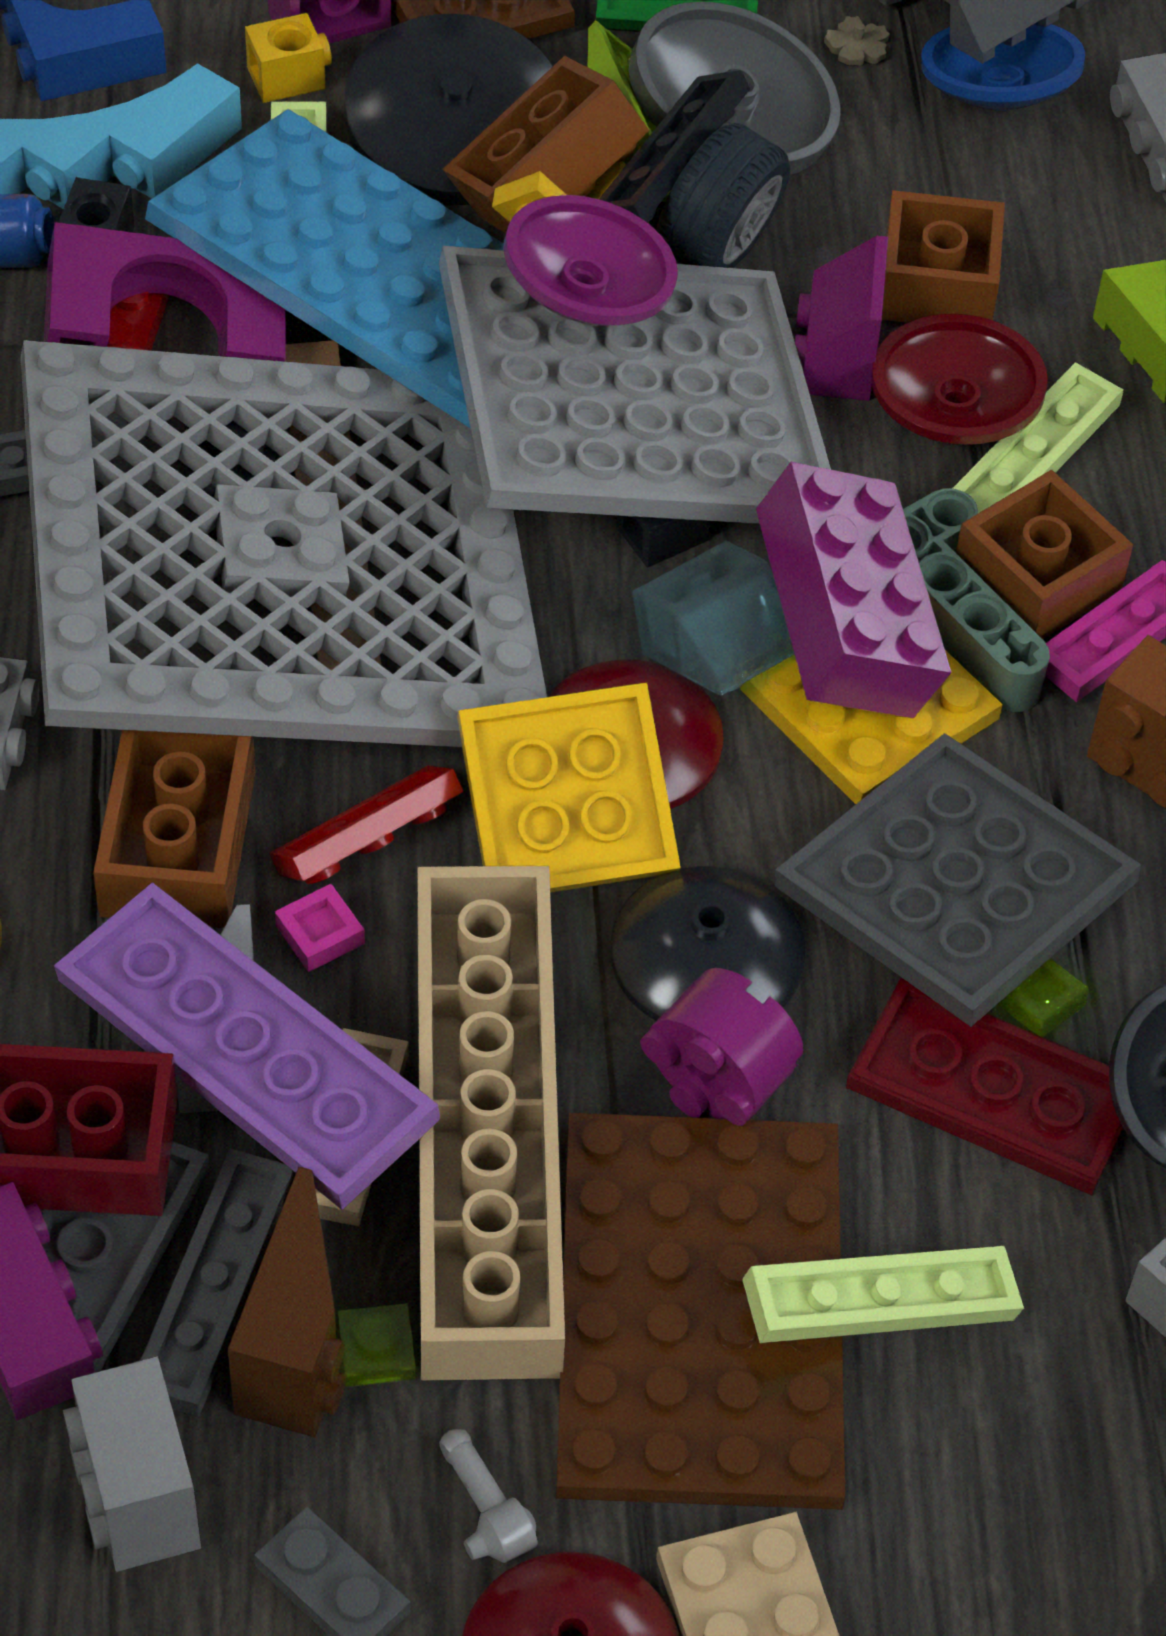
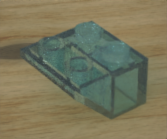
M728 541L722 542L632 591L642 654L719 696L740 688L746 681L794 655L771 567L765 559Z

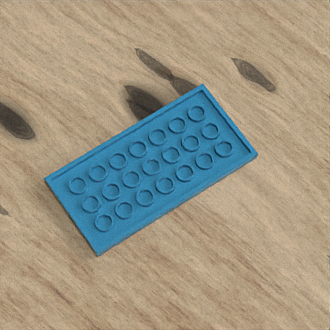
M289 109L148 201L145 220L173 238H177L201 256L471 429L439 269V260L443 246L503 250L504 243Z

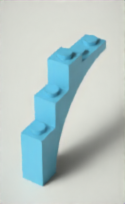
M197 63L168 84L131 101L84 114L47 119H0V194H20L23 190L29 188L38 198L49 200L64 209L76 177L107 182L111 177L115 176L122 184L131 186V188H135L152 199L181 180L242 129L240 87Z

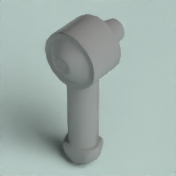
M452 1429L445 1433L439 1442L441 1451L446 1461L453 1466L481 1512L477 1531L464 1541L469 1557L475 1560L489 1556L502 1563H506L536 1548L538 1542L536 1522L533 1515L516 1498L512 1497L508 1500L505 1498L474 1448L467 1431L464 1429Z

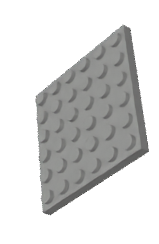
M443 246L439 260V269L486 508L759 523L756 512L757 506L791 461L831 470L774 271L677 264L678 277L671 299L660 312L646 320L632 324L595 326L562 317L535 301L512 275L505 260L504 250Z

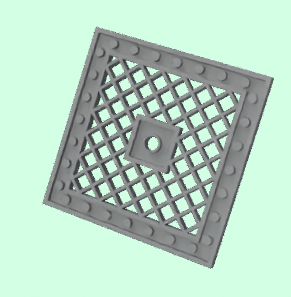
M23 340L20 359L45 726L462 747L457 719L459 710L547 697L514 511L510 509L486 508L472 432L469 427L379 369ZM116 412L128 421L129 424L120 429L105 417ZM174 416L187 425L189 429L181 434L166 423V421ZM234 421L249 433L240 438L228 429L226 425ZM292 425L308 438L300 443L284 430ZM351 430L365 440L366 443L359 447L343 434ZM408 434L424 447L416 451L401 440V438ZM91 435L101 442L93 449ZM148 436L162 448L152 453L138 441ZM207 440L222 452L216 457H212L198 445ZM267 445L282 457L273 462L259 452L258 449L261 446ZM325 449L340 460V462L332 466L318 456L317 453ZM382 453L399 466L391 471L375 458ZM119 455L134 467L124 473L109 461ZM438 458L440 459L441 468L433 463ZM179 459L195 472L185 477L170 465ZM239 464L253 474L254 477L246 482L230 469ZM298 468L314 481L305 486L290 473ZM357 473L373 486L364 490L349 479V477ZM415 477L431 490L424 495L410 485L408 481ZM95 479L105 486L98 493H96ZM151 479L167 492L157 498L142 485ZM209 484L215 486L214 498L202 489ZM389 496L406 510L398 515L381 501ZM338 499H340V500L343 501L345 504H347V505H346L344 508H342L340 511H339ZM120 500H124L138 512L128 518L113 507V505ZM445 501H447L448 512L440 506ZM184 504L198 514L199 517L189 522L177 513L175 509ZM363 516L380 530L372 535L355 523V521ZM421 520L439 534L431 539L414 525ZM99 524L109 531V533L101 539L99 535ZM156 524L172 537L161 543L146 532V530ZM215 528L217 542L207 535ZM270 537L285 538L294 546H277ZM393 541H397L413 554L405 560L389 548L388 545ZM344 543L354 549L347 555L345 554ZM453 544L455 556L451 554L449 551H447V549L451 547ZM127 545L143 558L132 564L116 551ZM189 549L205 562L194 568L178 555ZM370 561L387 575L378 580L361 566ZM429 565L446 579L438 584L420 570ZM160 570L176 583L166 590L150 578V576ZM103 571L114 578L106 585L103 583ZM219 574H221L222 588L211 581ZM402 585L420 598V600L411 605L394 591ZM348 587L352 588L360 596L353 601L349 600L346 597ZM460 589L462 592L463 602L454 596V594L457 593ZM129 591L147 603L138 612L120 599ZM193 595L210 609L199 615L183 603V601ZM255 599L272 613L262 619L245 605ZM316 603L333 615V617L324 623L309 612L307 608ZM376 606L394 621L385 627L367 612ZM436 610L454 625L445 630L430 619L428 615ZM164 616L179 627L181 631L170 637L154 625V623ZM106 617L118 625L109 633L107 631ZM227 620L244 634L234 641L216 627ZM288 624L306 638L296 645L280 633L279 630ZM349 627L367 642L360 648H357L340 634ZM409 631L428 646L419 652L401 637ZM468 635L471 648L461 642ZM135 638L151 650L152 653L141 660L124 645ZM198 642L213 653L215 657L204 663L187 649ZM260 645L278 660L268 667L250 652ZM322 649L340 664L330 670L312 656ZM383 653L401 666V668L392 674L374 659ZM443 656L462 671L457 676L452 677L436 665L435 662Z

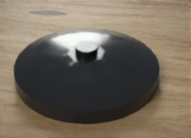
M453 13L434 14L410 19L386 30L365 47L353 64L346 83L344 102L345 126L349 140L355 151L385 170L394 173L401 180L430 198L439 201L442 205H470L442 169L553 66L541 50L530 40L508 26L493 20Z

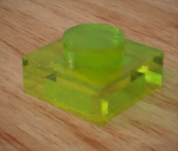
M1050 958L1001 1000L998 1005L1033 1033L1044 1037L1087 1005L1089 987Z
M408 1303L338 1311L340 1340L345 1342L342 1358L343 1370L346 1374L345 1387L416 1379Z

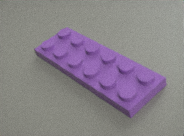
M153 882L54 965L58 981L146 1052L173 1053L175 1074L179 1079L294 1172H297L298 1167L312 1170L315 1189L341 1210L440 1120L439 1107L436 1102Z

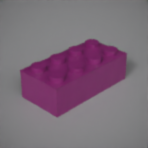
M791 461L757 506L756 512L806 699L914 718L952 672L896 485L893 482Z

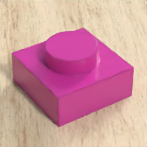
M332 884L275 911V925L308 972L365 944L364 928Z

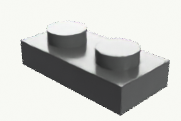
M307 1506L254 1555L255 1567L328 1636H387L410 1614V1601Z

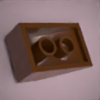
M298 1167L229 1345L228 1357L234 1415L316 1437L324 1413L335 1415L343 1396L346 1374L338 1371L344 1354L345 1342L336 1339L335 1308L313 1172L310 1169Z

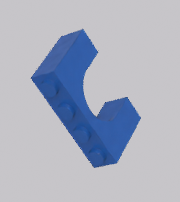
M0 0V10H4L1 18L6 40L9 46L18 45L19 49H16V57L24 82L33 81L41 101L167 73L164 34L149 0H130L88 10L62 9L49 5L42 0Z

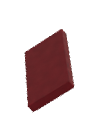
M902 977L852 1067L846 1084L847 1089L1091 1196L1124 1130L1111 1098L1108 1065L987 1013L970 1027Z

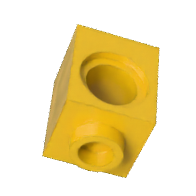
M308 13L245 26L247 68L263 103L325 89V66L332 63L331 50L325 33L317 34Z

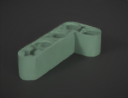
M954 488L934 491L904 508L903 512L944 649L1003 704V710L1010 712L1029 710L1038 703L1042 693L1050 658L1049 648L1044 640L956 554L961 523L978 514L977 504L974 499L964 491Z

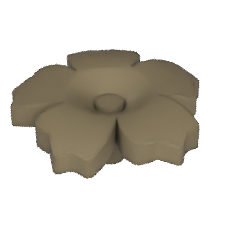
M846 16L844 22L838 24L837 31L827 30L824 43L831 53L839 54V62L858 66L863 65L864 61L876 64L886 58L887 45L885 43L889 39V32L886 31L884 25L876 26L870 23L865 26L858 16Z

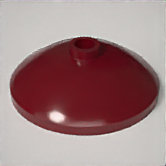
M939 314L913 320L889 334L877 349L876 361L873 362L871 381L879 404L901 426L932 441L952 445H977L1009 437L1031 423L1044 404L1048 375L1039 352L1026 338L1013 329L999 322L979 316Z
M620 659L587 666L561 681L548 697L647 683L670 810L692 799L713 778L719 766L723 749L722 721L715 704L708 694L683 673L650 661Z
M581 1552L545 1554L528 1559L505 1571L477 1599L470 1611L462 1636H560L565 1631L576 1630L584 1636H679L675 1620L668 1606L645 1579L630 1568L614 1560Z

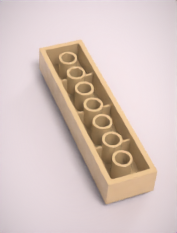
M549 866L418 867L419 1090L438 1104L440 1120L419 1139L421 1380L560 1379V1372H563L565 1321Z

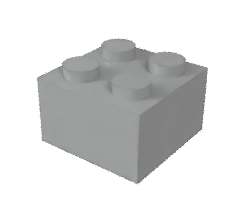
M158 1356L71 1379L76 1407L63 1410V1415L70 1440L69 1447L78 1484L82 1487L85 1499V1510L95 1550L109 1546L115 1571L118 1572L201 1549L194 1487Z

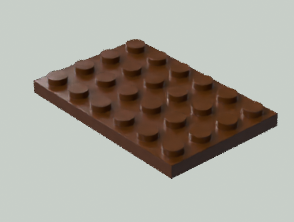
M569 1113L563 1261L565 1348L563 1372H560L556 1499L843 1510L845 1501L842 1336L759 1343L742 1280L751 1266L841 1259L838 1123L748 1120L743 1126H738L727 1119Z

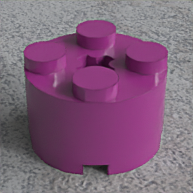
M712 968L706 970L650 1027L649 1031L640 1040V1045L646 1056L656 1063L663 1076L673 1086L669 1091L670 1098L683 1113L693 1118H699L703 1113H706L716 1119H727L735 1125L743 1126L799 1065L796 1064V1061L803 1055V1042L796 1025L775 999L769 996L762 1004L745 991L752 981L741 974L727 969Z

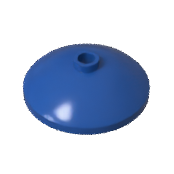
M1037 22L1026 28V39L1012 47L1005 45L1004 42L995 46V57L982 64L950 44V27L933 35L925 43L921 53V67L925 77L938 90L949 97L983 109L1006 111L1032 106L1067 90L1079 79L1084 71L1085 49L1080 40L1067 30L1053 24L1045 27Z

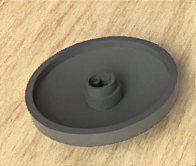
M687 2L673 5L656 13L647 21L631 51L629 77L639 105L656 127L698 76L742 70L751 89L735 108L734 116L723 123L721 127L733 123L745 125L782 148L789 158L790 175L809 168L822 157L839 125V96L835 84L824 65L796 36L759 14L736 6L715 2Z

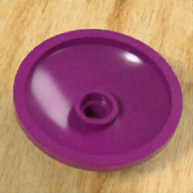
M577 195L545 197L521 208L508 225L503 250L509 270L521 287L535 301L562 317L595 326H621L640 322L654 316L671 299L678 277L677 264L672 250L664 238L651 225L620 206L603 200Z

